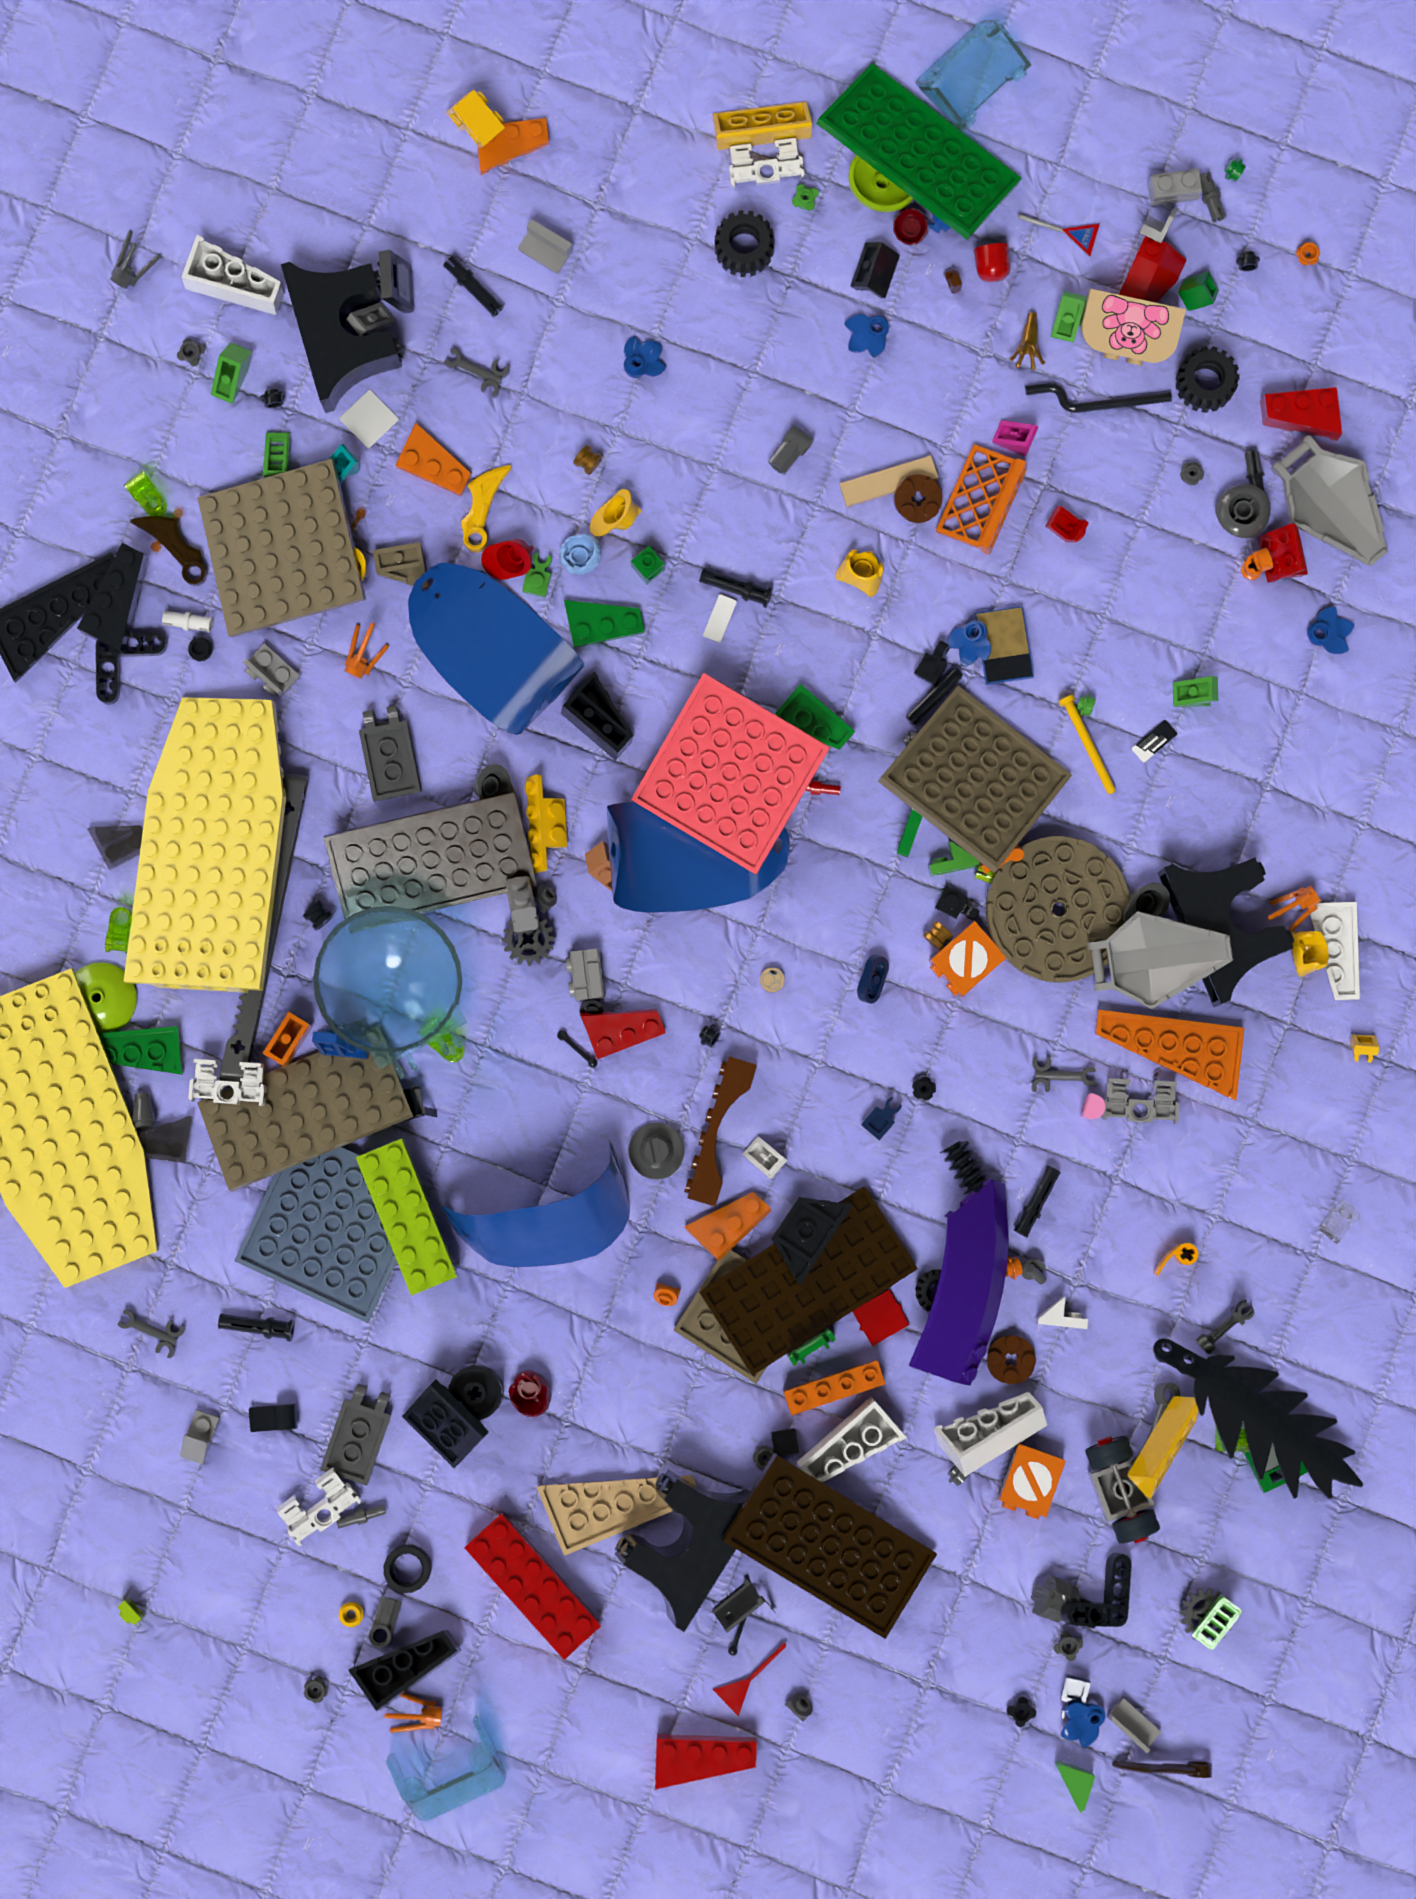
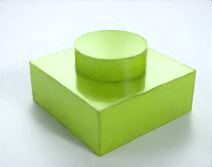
M130 1598L124 1600L117 1607L121 1611L119 1613L120 1617L128 1624L136 1625L146 1616Z

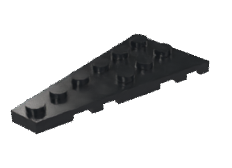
M112 552L0 608V655L15 683L83 617L114 559Z

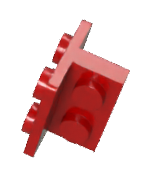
M1295 523L1288 524L1258 537L1260 549L1267 548L1273 562V568L1265 571L1268 583L1283 578L1308 575L1300 534Z

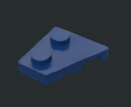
M322 1029L321 1032L313 1031L312 1042L322 1055L368 1059V1048L336 1034L335 1031L329 1029Z

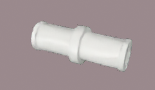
M164 610L162 623L164 626L181 627L184 631L193 629L211 633L213 617L197 616L187 611L185 613Z

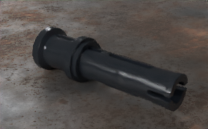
M705 567L699 579L700 583L740 595L744 601L751 600L763 604L764 608H767L773 592V587L766 588L754 584L753 580L744 582L706 569Z
M221 1313L218 1319V1329L263 1334L266 1339L276 1337L284 1338L287 1342H291L294 1335L295 1321L274 1320V1317L262 1320Z

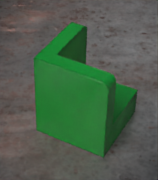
M1207 271L1185 278L1178 294L1186 309L1192 311L1214 304L1219 289L1210 272Z

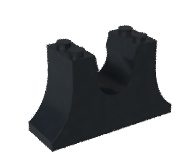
M291 262L281 264L318 397L325 413L335 411L342 396L360 381L373 375L402 367L400 359H404L398 338L393 339L391 331L373 332L367 336H354L344 329L346 319L350 313L372 306L382 300L379 289H381L380 274L378 270H373L371 263L332 273L307 271L295 266Z
M1256 857L1235 866L1213 872H1193L1171 864L1157 873L1162 885L1167 888L1170 894V905L1178 922L1230 935L1234 960L1202 979L1213 1008L1231 1000L1237 983L1251 968L1293 949V935L1289 929H1285L1284 925L1268 927L1259 933L1248 934L1236 928L1230 918V905L1236 896L1246 894L1265 880L1264 875H1266L1264 866L1260 861L1257 862Z
M668 1469L665 1474L662 1473L657 1479L655 1491L675 1513L683 1516L684 1526L680 1537L670 1545L655 1546L647 1542L644 1537L628 1533L625 1538L622 1537L615 1547V1555L622 1565L648 1580L661 1592L666 1605L667 1617L676 1628L685 1632L736 1551L735 1548L721 1539L751 1491L748 1489L734 1493L708 1491L691 1484Z

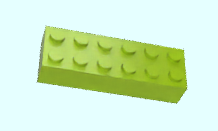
M399 1139L356 1157L410 1295H416L459 1277L405 1140Z

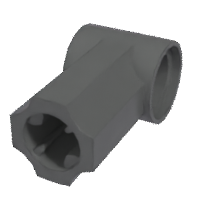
M793 425L785 435L781 446L768 461V464L778 473L785 475L799 456H803L810 448L814 438L797 425Z
M381 1596L374 1623L369 1632V1641L373 1646L384 1647L392 1641L402 1601ZM379 1628L387 1632V1639L383 1643L378 1642L375 1638V1632Z

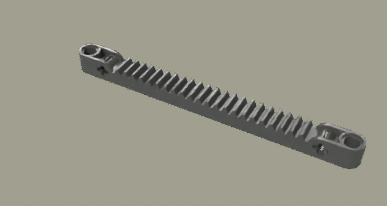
M283 772V788L286 791L285 808H288L289 804H291L294 811H290L289 815L286 812L284 813L263 991L248 990L246 995L239 996V999L244 1004L237 1005V1009L241 1010L242 1014L235 1015L240 1024H234L233 1028L238 1030V1033L229 1038L226 1043L220 1070V1081L242 1083L240 1078H243L244 1070L241 1069L239 1063H251L308 789V776ZM241 1041V1045L245 1046V1050H240L238 1054L234 1046L239 1045Z

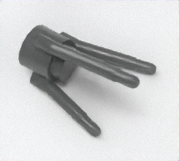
M132 231L127 233L117 263L111 273L112 276L110 277L112 282L124 289H127L129 285L134 287L136 282L161 258V255L157 254L133 277L134 271L127 266L137 247L136 243L132 244L125 257L133 234Z

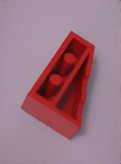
M1337 387L1265 394L1260 401L1262 423L1265 426L1287 431L1294 430L1307 433L1310 436L1326 437L1333 441H1338L1342 435Z

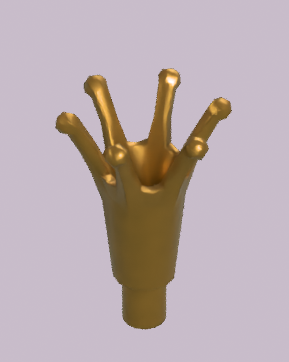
M1028 313L1021 342L1013 356H1010V360L1013 361L1020 354L1018 363L1015 365L1016 368H1020L1025 354L1030 355L1031 370L1036 369L1034 356L1038 357L1042 365L1045 364L1038 346L1036 313Z

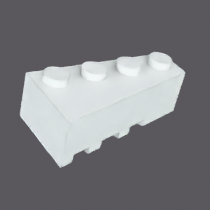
M196 235L182 274L186 290L277 315L284 295L280 281L255 267L252 268L240 258L227 254L222 248L215 244L212 245L206 242L204 238Z
M1027 1392L999 1403V1407L987 1410L984 1408L977 1411L978 1415L963 1419V1417L953 1420L954 1424L946 1427L942 1425L934 1427V1432L940 1448L966 1477L1046 1427L1047 1422L1043 1407Z
M869 1397L796 1463L804 1472L824 1482L845 1471L850 1466L864 1461L869 1456L887 1449L888 1446L900 1442L907 1437L881 1407Z

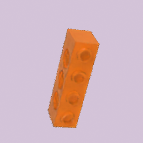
M873 1360L783 1390L792 1416L885 1385V1381L878 1360Z

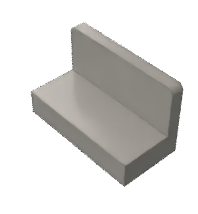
M1173 208L1166 223L1148 216L1140 233L1162 243L1178 209Z
M531 219L526 227L527 234L519 245L518 250L558 274L573 252L572 243Z
M1123 1697L1107 1715L1119 1729L1147 1754L1151 1751L1149 1746L1162 1733Z

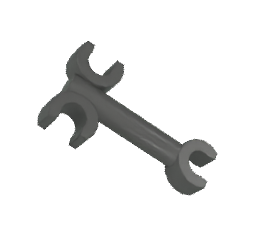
M450 350V353L456 356L457 359L454 362L445 360V365L450 369L460 367L485 379L486 381L481 385V392L484 393L487 387L492 386L494 387L492 397L496 398L499 394L498 386L501 384L502 379L507 377L510 372L509 366L506 365L504 371L498 372L496 368L499 363L495 360L491 365V372L461 358L458 350Z
M1034 1057L1032 1060V1066L1035 1069V1080L1031 1085L1032 1092H1036V1086L1040 1082L1045 1085V1092H1049L1050 1083L1048 1080L1082 1081L1087 1086L1095 1085V1081H1088L1086 1079L1088 1072H1096V1069L1093 1067L1085 1068L1083 1071L1048 1070L1051 1066L1050 1058H1046L1044 1067L1038 1066L1037 1057Z
M123 1311L124 1314L130 1317V1321L127 1324L118 1322L117 1325L120 1328L127 1329L132 1327L163 1341L156 1346L155 1352L160 1353L162 1347L167 1346L169 1348L167 1358L170 1359L174 1356V1346L178 1337L184 1334L185 1326L182 1325L179 1331L175 1333L172 1331L174 1321L170 1320L166 1324L165 1332L136 1319L132 1311Z

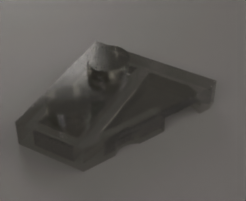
M141 825L88 828L96 847L110 871L140 855L143 833Z
M187 1116L183 1119L140 1132L139 1139L145 1150V1158L186 1164L194 1117Z

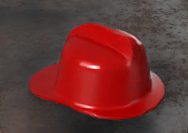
M517 538L490 545L482 553V566L490 576L499 580L523 576L531 569L534 547Z

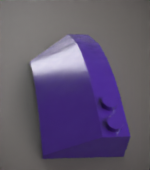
M990 1178L982 1183L983 1188L978 1193L972 1192L963 1199L958 1210L955 1212L949 1211L944 1215L948 1218L946 1245L937 1292L928 1320L908 1365L929 1374L969 1386L976 1378L981 1359L987 1352V1345L998 1316L1007 1269L1009 1234L1006 1188L1004 1183Z

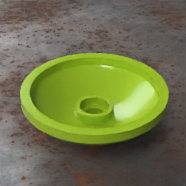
M856 155L848 172V182L853 195L864 206L879 212H893L904 208L913 200L911 196ZM881 184L884 188H880L877 185Z
M100 962L80 968L75 972L98 1033L117 1032L128 1024L135 1013L137 991L133 983L123 982L124 970L113 964ZM97 993L101 995L99 1002L93 1000V996Z

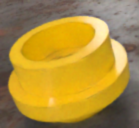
M347 1602L339 1610V1619L346 1627H355L363 1620L364 1611L356 1602ZM348 1610L356 1612L354 1619H350L347 1616Z

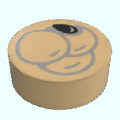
M768 968L761 974L760 984L767 992H777L784 985V975L777 968Z

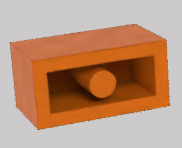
M288 1012L263 1051V1054L280 1065L287 1067L313 1026Z

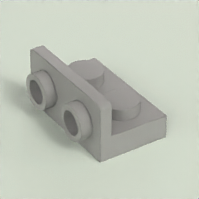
M265 643L249 660L245 659L243 661L247 667L244 671L254 680L257 678L261 679L265 683L262 687L271 696L277 694L282 698L300 678V675Z

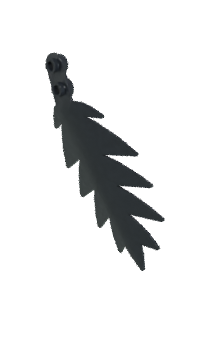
M1162 1338L1154 1343L1153 1353L1159 1362L1166 1363L1177 1369L1181 1374L1195 1379L1194 1396L1201 1416L1205 1413L1208 1396L1209 1406L1219 1437L1230 1459L1234 1457L1242 1424L1244 1423L1246 1441L1259 1480L1264 1478L1273 1443L1278 1464L1293 1499H1296L1298 1496L1301 1461L1315 1485L1328 1500L1332 1498V1479L1347 1485L1363 1486V1482L1343 1460L1355 1455V1450L1339 1442L1316 1436L1335 1425L1337 1419L1320 1415L1289 1414L1308 1397L1307 1393L1296 1391L1261 1392L1279 1376L1277 1371L1254 1367H1225L1235 1360V1356L1213 1355L1205 1359L1170 1339ZM1162 1347L1169 1349V1351H1164ZM1184 1359L1189 1360L1192 1363L1188 1364L1184 1361Z

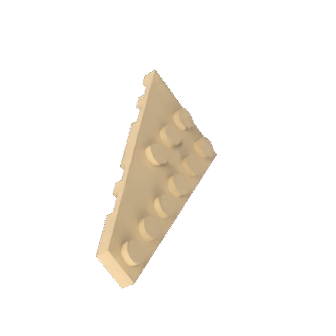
M693 1475L680 1476L697 1486ZM659 1477L536 1486L564 1556L673 1511L655 1491L657 1488L655 1484Z

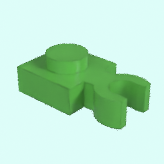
M535 553L533 556L535 569L531 568L526 574L522 592L546 598L551 573L545 571L551 566L552 559L548 555L545 563H539V553Z

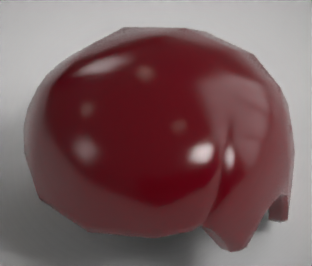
M910 208L901 211L895 218L893 231L896 238L903 244L916 245L922 242L928 235L930 224L927 216L922 211Z

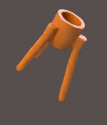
M373 622L365 634L357 655L354 652L360 625L357 624L355 626L348 657L344 664L346 665L345 672L362 679L364 674L369 675L371 669L389 648L387 644L384 645L371 662L366 665L368 660L362 658V655L375 624Z
M1311 885L1271 900L1269 904L1274 905L1294 897L1296 899L1269 915L1268 919L1272 920L1297 905L1302 910L1307 908L1289 927V930L1293 932L1312 912L1318 909L1316 904L1321 902Z
M404 1693L400 1697L427 1706V1708H422L421 1714H384L385 1718L421 1720L420 1723L422 1724L390 1728L391 1733L434 1729V1727H440L442 1707L436 1706V1701H427Z

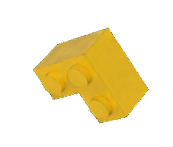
M472 90L445 113L460 131L465 130L477 146L481 148L505 127L502 125L504 122L502 117L495 110L492 112L486 105L488 103L486 97L480 91Z

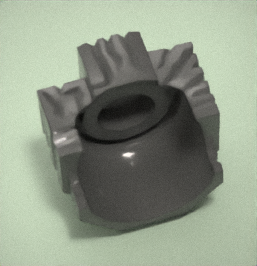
M1047 1574L1043 1586L1035 1583V1588H1033L1030 1598L1035 1601L1032 1613L1052 1621H1063L1060 1613L1061 1608L1067 1602L1080 1601L1079 1589L1063 1579ZM1076 1611L1071 1612L1070 1616H1074Z

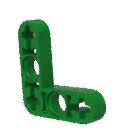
M913 809L911 810L896 853L907 858L922 820V816Z

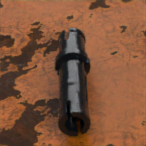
M454 255L449 257L448 260L454 267L447 261H445L443 267L457 279L459 286H464L484 306L492 317L497 316L499 313L492 306L494 305L500 312L504 306L480 284L470 269L467 270Z
M1048 1165L1046 1166L1044 1174L1030 1201L1022 1209L1024 1212L1014 1228L1016 1233L1028 1238L1037 1219H1040L1042 1215L1040 1212L1061 1174L1059 1170Z

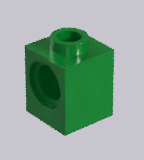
M650 546L631 560L632 569L646 585L665 570L664 562Z

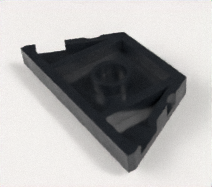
M798 1197L771 1238L797 1284L801 1285L853 1205L850 1203Z

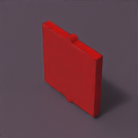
M890 1290L885 1291L852 1311L861 1326L859 1328L860 1331H864L872 1346L909 1326L901 1311L902 1306L897 1304Z

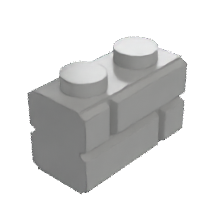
M1198 168L1190 169L1187 172L1183 170L1151 175L1147 183L1151 206L1198 200L1202 192Z
M524 876L507 879L505 883L514 932L538 928L530 878Z
M599 948L569 952L570 958H566L567 973L572 972L573 982L568 983L570 997H575L576 1002L589 999H605Z

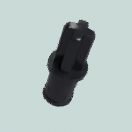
M1249 451L1245 453L1248 473L1246 479L1249 480V484L1255 485L1265 492L1263 483L1265 473L1261 469L1259 452Z

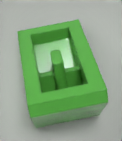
M1057 1761L1055 1765L1080 1813L1085 1811L1095 1779L1094 1773Z

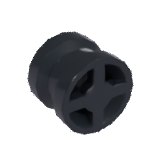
M321 900L312 905L303 914L306 920L311 921L315 931L321 929L334 916L331 911H327L324 908V903Z

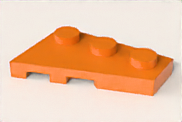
M546 118L502 123L505 128L485 146L478 147L481 175L488 173L490 169L499 165L503 166L509 163L508 161L521 155L525 156L549 145Z

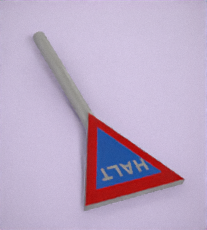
M1022 214L1018 215V218L1066 234L1089 257L1091 256L1100 224L1062 228Z

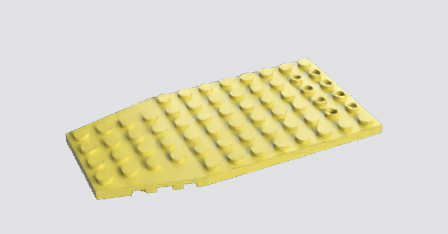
M182 697L148 789L123 982L150 984L157 988L242 993H248V990L263 991L286 805V791L283 788L282 780L284 773L280 762L281 747L278 744L277 736L279 730L276 704L273 700Z
M73 968L0 996V1193L5 1206L64 1288L157 1252L158 1245L152 1213L145 1149L132 1122V1116Z

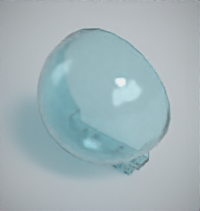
M391 905L367 908L350 915L335 926L323 941L317 954L312 977L314 997L319 1011L333 1032L348 1044L370 1053L379 1070L392 1063L400 1079L405 1077V1072L397 1060L406 1056L410 1068L414 1072L419 1070L411 1052L436 1040L444 1056L449 1054V1049L441 1036L450 1032L455 1046L458 1048L463 1046L455 1031L456 1028L467 1023L458 1006L462 989L461 963L453 943L441 927L427 916L412 909Z

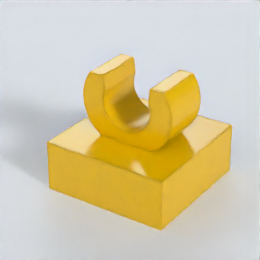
M1351 1034L1350 1045L1355 1062H1358L1359 1056L1362 1054L1366 1055L1368 1063H1371L1373 1055H1378L1379 1044L1376 1036Z

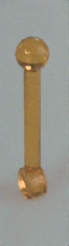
M177 508L174 510L173 518L178 519L183 516L182 509ZM159 541L152 543L151 549L154 552H159L161 550V543Z
M362 509L356 511V518L350 526L351 534L358 522L365 518V511Z

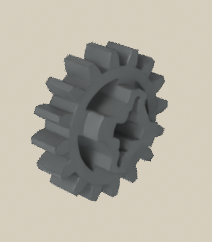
M538 914V928L534 930L514 932L512 921L508 922L511 929L503 930L508 935V937L502 939L503 943H508L504 951H512L509 958L513 960L518 957L519 965L524 960L527 961L528 966L532 965L533 960L541 964L540 957L543 956L548 959L549 956L546 951L554 950V947L549 944L555 941V937L549 936L553 928L545 927L548 923L546 919L539 922ZM542 932L545 935L544 946L539 943V936ZM514 933L518 936V943L515 945V948L512 942ZM533 934L532 939L534 943L532 945L530 943L523 945L525 942L523 937ZM529 950L536 952V954L530 956L522 955V953Z
M1208 1587L1206 1593L1201 1588H1198V1595L1195 1596L1190 1592L1189 1597L1191 1600L1182 1601L1186 1605V1609L1179 1610L1181 1614L1185 1615V1618H1182L1180 1623L1188 1625L1184 1629L1186 1633L1194 1632L1196 1628L1191 1618L1197 1619L1200 1623L1203 1617L1198 1614L1206 1613L1207 1609L1209 1611L1214 1604V1600L1216 1601L1218 1596L1222 1595L1220 1591L1213 1595L1212 1588ZM1202 1600V1604L1197 1608H1193L1198 1601ZM1222 1606L1223 1613L1229 1616L1231 1611ZM1215 1614L1213 1617L1221 1624H1224L1226 1621L1218 1614ZM1209 1622L1207 1626H1209L1212 1629L1214 1624L1212 1622ZM1218 1627L1214 1629L1215 1632L1220 1630ZM1204 1629L1201 1632V1634L1205 1637H1210L1211 1641L1214 1638V1636H1212Z

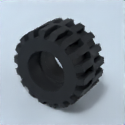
M740 210L736 216L734 213L729 214V219L724 218L721 221V226H718L716 229L715 254H717L718 263H722V268L725 271L730 269V274L734 276L736 272L740 273V277H745L746 273L754 276L757 270L761 273L764 270V266L770 264L771 257L774 254L775 238L773 228L770 229L768 220L763 221L762 215L754 216V211L749 210L748 214H744V211ZM749 234L758 241L759 246L751 253L742 254L736 252L731 247L730 242L737 235Z
M1205 346L1200 351L1195 349L1191 355L1188 354L1176 375L1175 380H1177L1175 386L1176 390L1180 391L1178 394L1179 398L1185 399L1184 404L1187 407L1191 404L1193 405L1192 410L1197 411L1201 408L1202 413H1207L1209 409L1212 412L1217 411L1219 407H1224L1230 401L1238 387L1237 383L1240 379V374H1237L1239 370L1238 365H1233L1235 359L1232 356L1226 357L1227 352L1225 350H1222L1220 353L1217 351L1218 347L1213 346L1211 350H1208V346ZM1200 369L1212 370L1219 377L1220 387L1215 390L1201 388L1195 381L1194 373Z

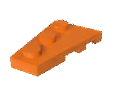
M415 422L395 465L396 468L462 497L471 478V473Z
M752 1192L684 1226V1228L715 1259L720 1261L771 1212V1208Z

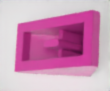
M1001 420L992 442L1026 457L1039 427L1032 424Z

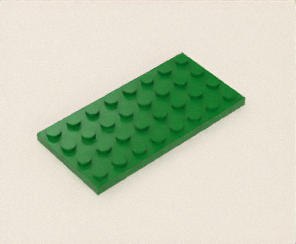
M873 63L818 118L816 123L966 240L974 234L1018 186L1022 179Z

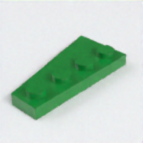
M179 1026L99 1033L111 1064L183 1075Z

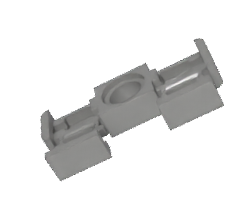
M1107 1079L1106 1097H1109V1102H1107V1098L1103 1099L1105 1111L1101 1116L1102 1120H1106V1117L1127 1118V1122L1152 1123L1153 1119L1173 1120V1124L1178 1123L1179 1103L1175 1101L1177 1082L1153 1081V1088H1156V1096H1153L1154 1100L1128 1099L1127 1102L1129 1095H1126V1087H1129L1131 1079ZM1113 1083H1115V1084H1125V1086H1122V1085H1113ZM1157 1085H1158V1086H1170V1088L1157 1087ZM1137 1104H1143L1146 1107L1147 1114L1145 1117L1138 1118L1134 1115L1133 1110Z

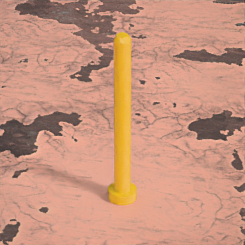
M1074 694L1069 695L1058 701L1060 707H1065L1106 792L1111 795L1115 793L1116 788L1073 703L1076 700Z

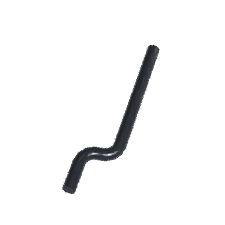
M1055 383L1025 386L1026 395L1056 394L1062 408L1070 413L1172 402V394L1167 392L1071 403L1067 398L1065 390Z

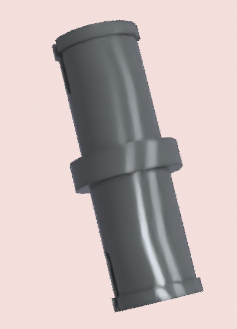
M1207 172L1206 175L1203 173L1200 175L1203 194L1202 201L1208 207L1212 222H1217L1216 219H1218V222L1222 221L1227 215L1220 200L1221 193L1216 190L1211 173Z

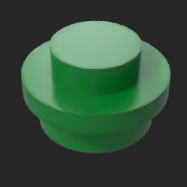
M1241 158L1230 160L1225 167L1224 172H1226L1225 178L1227 180L1232 179L1236 181L1242 175L1246 165L1242 163L1243 160Z

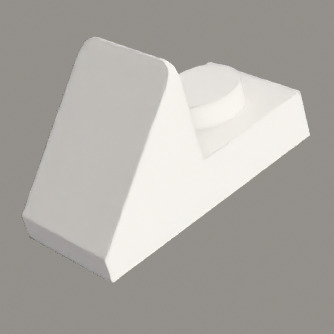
M1062 1296L1036 1318V1324L1087 1329L1088 1319H1083L1082 1313L1068 1312L1067 1317H1065V1297Z

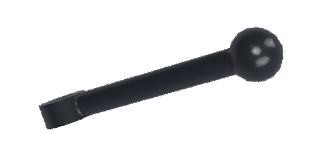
M565 1031L558 1032V1039L565 1041L588 1062L589 1067L595 1068L597 1066V1060L595 1058L591 1059L567 1037Z
M746 1618L739 1623L733 1644L728 1649V1653L731 1656H735L738 1652L737 1645Z

